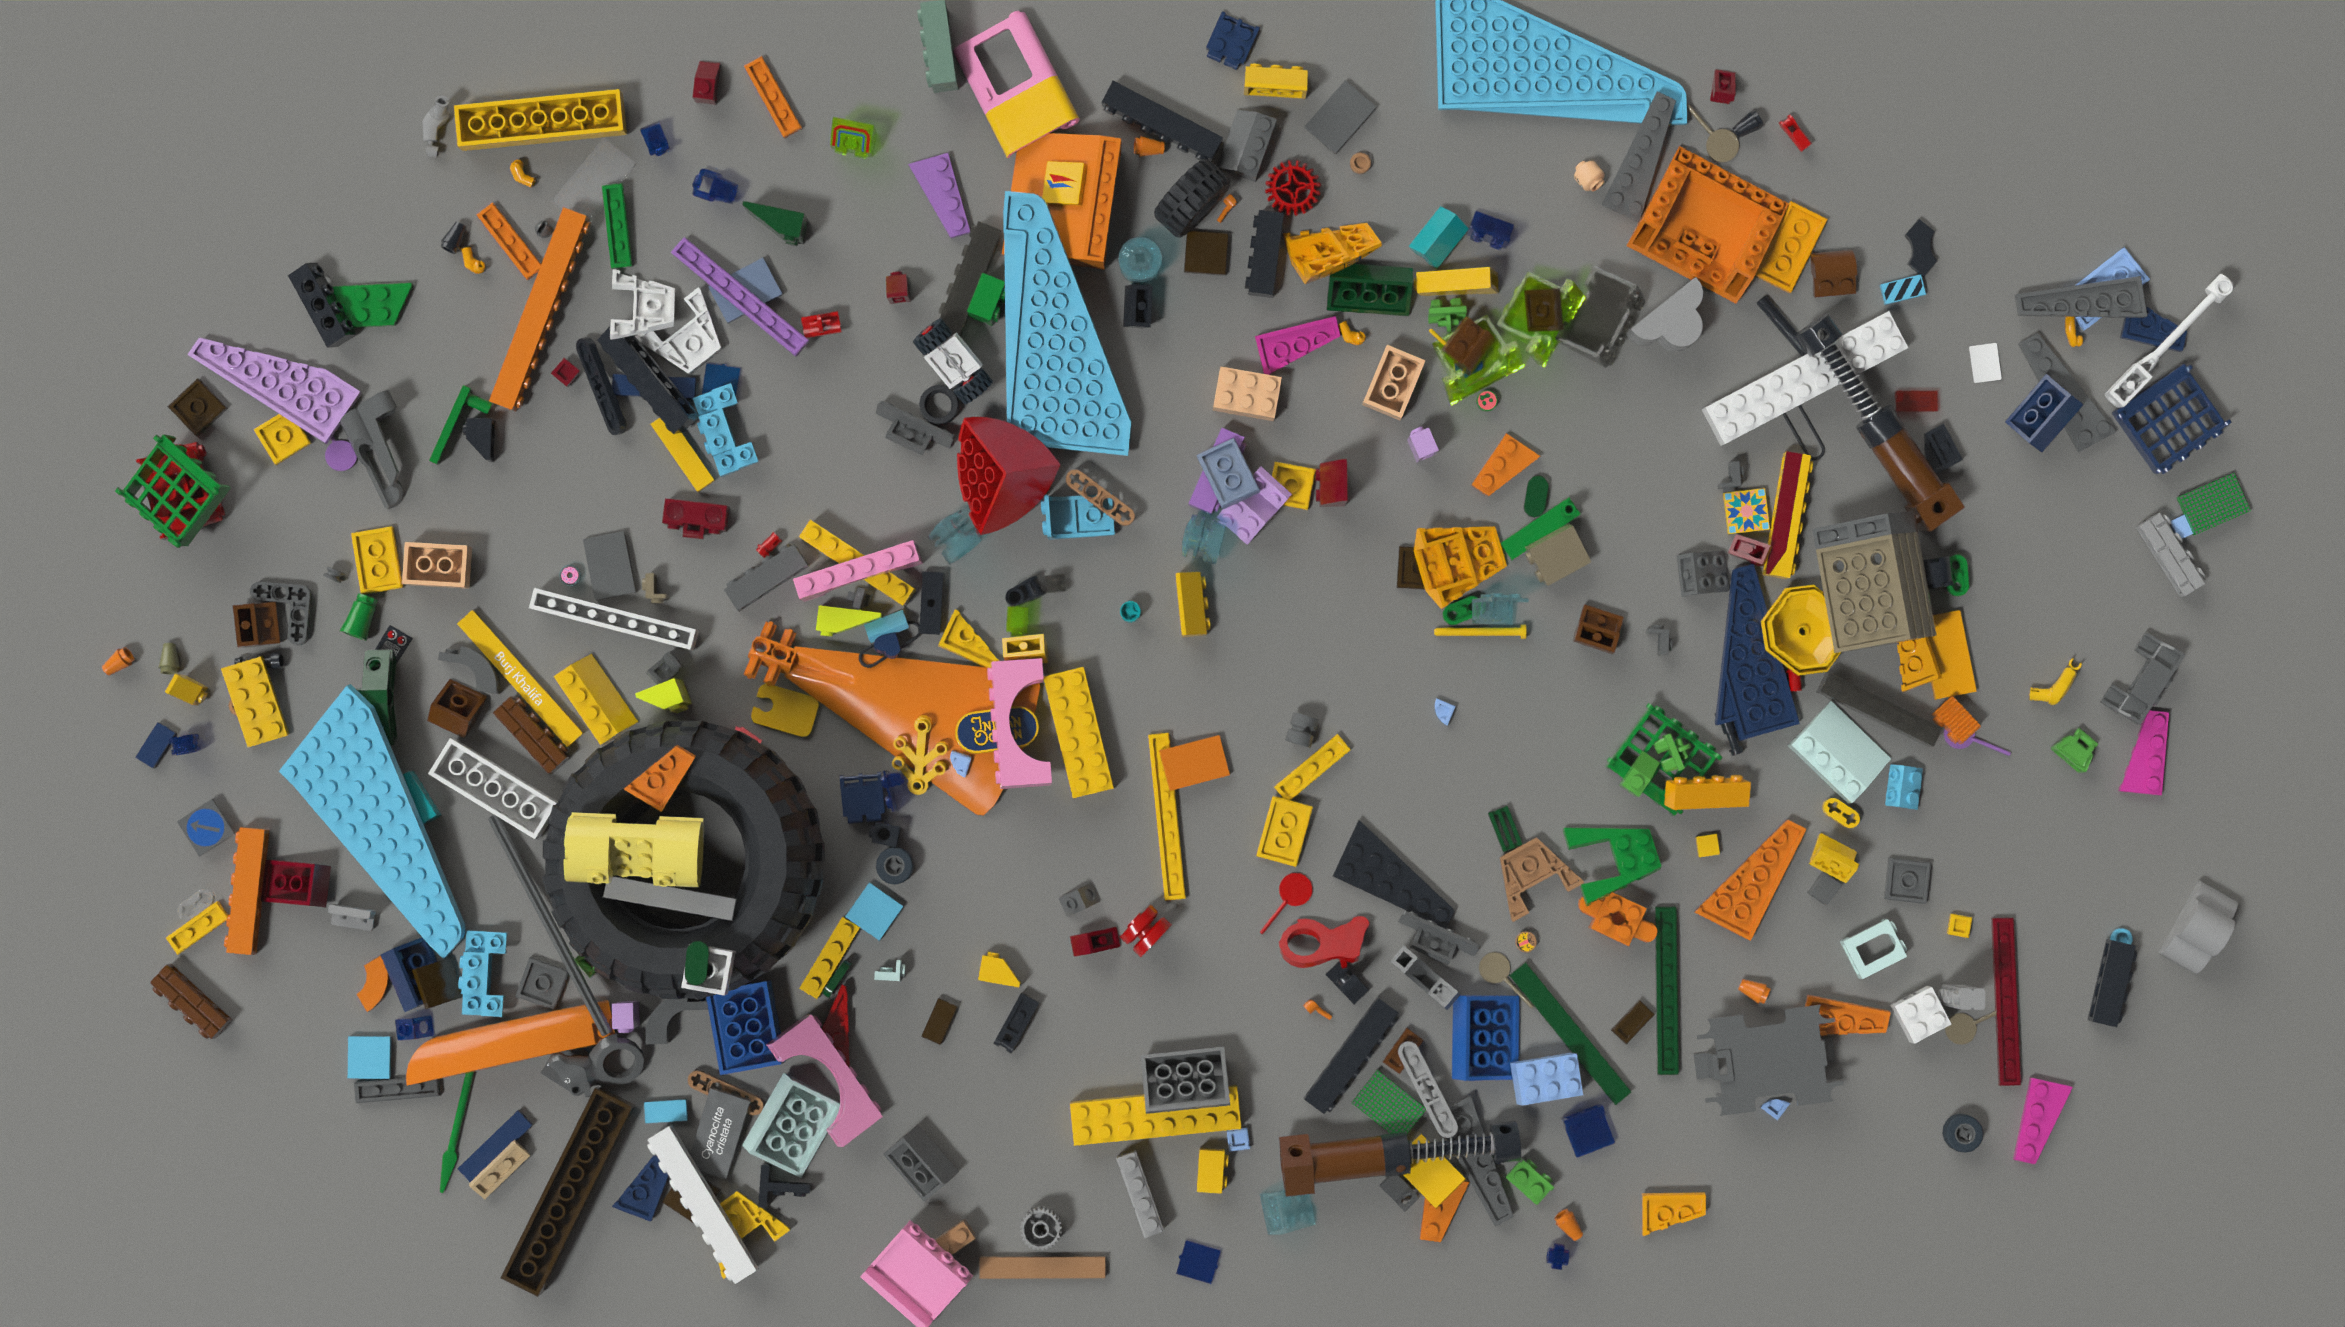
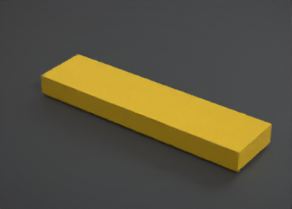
M661 418L651 423V426L697 492H700L715 481L682 433L673 434L670 432Z
M1337 734L1274 786V788L1282 798L1292 800L1351 749Z

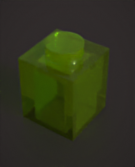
M1007 606L1006 632L1011 633V637L1023 636V633L1028 634L1029 608Z

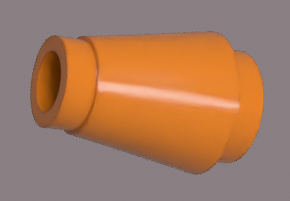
M1140 136V138H1135L1134 154H1138L1139 157L1164 154V142Z
M126 647L118 648L102 665V669L110 676L131 666L134 656Z
M1742 979L1738 990L1758 1004L1759 1002L1764 1004L1771 989L1766 987V984Z
M1564 1209L1555 1216L1556 1225L1573 1241L1583 1236V1232L1572 1211Z

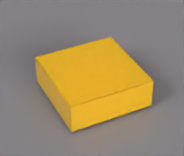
M1717 834L1695 837L1698 857L1720 855Z
M1950 914L1947 934L1969 938L1972 917Z

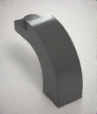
M1405 946L1390 961L1446 1010L1461 995Z
M690 998L664 1000L656 1007L648 1020L646 1044L670 1043L669 1029L674 1016L684 1010H708L707 1000L705 998L693 999V1001H690Z

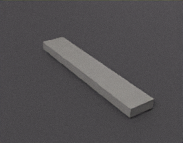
M614 876L611 883H606L603 896L726 920H733L737 900L735 898L669 886H656L653 883Z

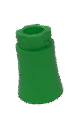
M358 593L356 601L353 602L351 610L339 631L367 641L371 621L376 610L374 607L378 600Z

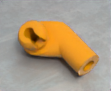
M514 160L510 165L514 180L532 188L536 179L524 173V163L521 160Z
M472 247L462 248L465 268L475 274L483 273L485 263L473 257Z
M2066 317L2065 332L2069 345L2072 347L2082 346L2083 337L2081 335L2076 336L2075 317Z
M1347 321L1338 324L1340 333L1346 343L1353 345L1363 344L1366 339L1363 332L1351 331Z

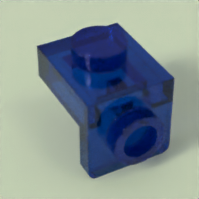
M659 121L640 128L650 156H661L667 152V149L670 148Z

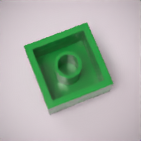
M982 273L967 310L968 316L990 326H993L994 322H998L1002 312L1000 305L1002 302L1005 303V281Z

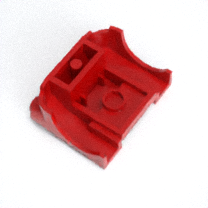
M198 442L186 445L175 444L185 447L187 449L185 454L189 458H195L201 462L207 456L203 444L200 445ZM166 454L158 463L157 466L159 468H161L165 461L168 459V456ZM146 458L137 459L136 463L142 465ZM172 461L164 473L174 481L182 469ZM155 470L147 478L146 482L148 484L157 474ZM186 473L178 485L188 494L196 482ZM160 477L153 489L163 497L171 485ZM199 486L192 498L202 506L210 494ZM174 489L167 501L177 509L184 497ZM149 492L147 498L152 511L159 500ZM188 501L180 513L187 520L191 521L198 509ZM222 504L218 505L204 526L223 520L222 516L225 515ZM163 505L156 515L166 523L173 513ZM177 517L170 528L180 535L187 525ZM165 534L159 536L162 540L168 539Z

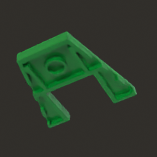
M1563 828L1568 850L1609 841L1619 872L1617 877L1581 884L1580 888L1586 906L1609 896L1619 889L1627 887L1628 884L1636 880L1639 881L1661 870L1662 866L1650 829Z

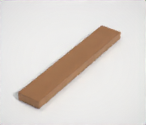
M1105 1256L979 1257V1279L1105 1278Z

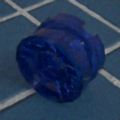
M199 734L170 738L169 743L173 747L171 750L172 756L201 751V745L198 744Z

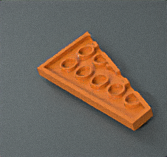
M1786 820L1694 913L1751 941L1806 828Z

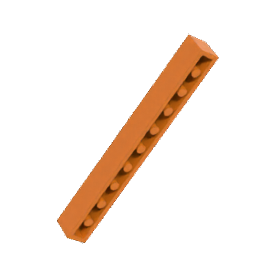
M563 207L489 399L490 402L513 411L521 408L524 401L523 392L529 388L532 380L530 374L532 369H536L539 358H537L538 353L544 349L546 344L547 330L550 331L553 326V314L560 308L561 293L566 291L569 283L567 280L568 275L575 269L576 261L574 260L576 254L581 252L584 244L582 242L583 236L589 232L591 222H589L590 218L586 215Z

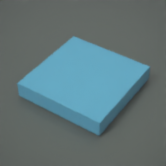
M869 882L845 917L880 941L904 906Z
M348 1036L347 1078L390 1079L392 1036Z

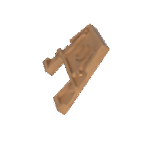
M1537 837L1499 857L1512 922L1529 914L1527 907L1520 897V893L1548 877L1557 874L1567 892L1584 883L1579 876Z

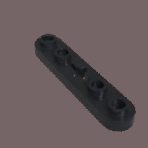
M589 337L581 338L576 343V350L606 427L612 435L623 434L626 430L627 422L622 414L596 344Z

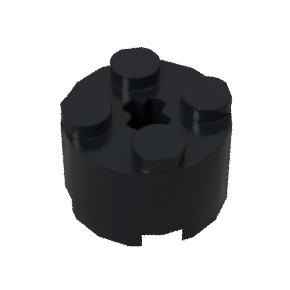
M1950 556L1923 560L1928 589L1954 585Z

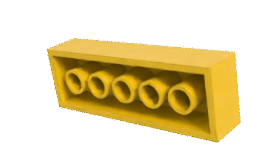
M1084 667L1044 676V683L1073 799L1114 789Z

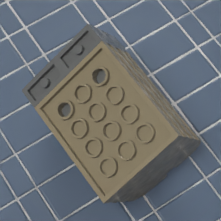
M1914 511L1887 513L1812 529L1834 653L1937 636Z

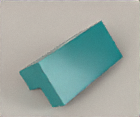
M1440 206L1409 247L1415 254L1423 257L1429 265L1438 269L1469 228L1457 214Z
M408 771L403 774L423 825L440 817V811L415 771Z

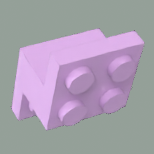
M1262 467L1253 475L1260 493L1222 510L1217 516L1224 525L1247 545L1292 495Z

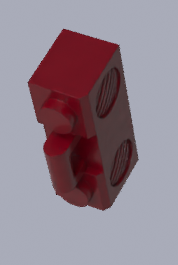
M665 498L662 523L667 525V529L680 530V527H683V537L704 540L705 529L709 530V534L721 535V531L727 532L730 507L727 505ZM689 525L700 526V531L689 530Z

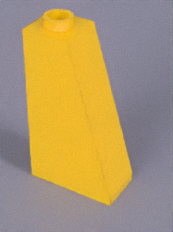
M1491 267L1416 272V278H1414L1413 282L1414 290L1421 296L1499 293L1498 272Z

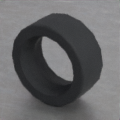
M935 385L926 389L921 395L919 407L925 420L940 426L954 420L958 414L959 402L953 390L947 386ZM934 394H945L951 400V410L944 417H934L927 409V402Z

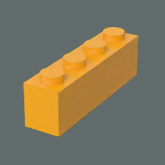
M1715 775L1712 776V779L1694 776L1690 780L1684 777H1675L1674 780H1666L1664 805L1673 810L1749 807L1751 782L1743 779L1741 775H1731L1730 778Z

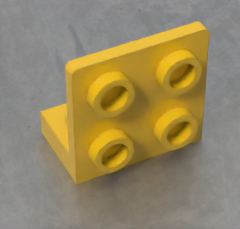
M1822 833L1818 835L1809 862L1810 865L1844 883L1849 881L1859 866L1854 861L1857 854L1855 850Z

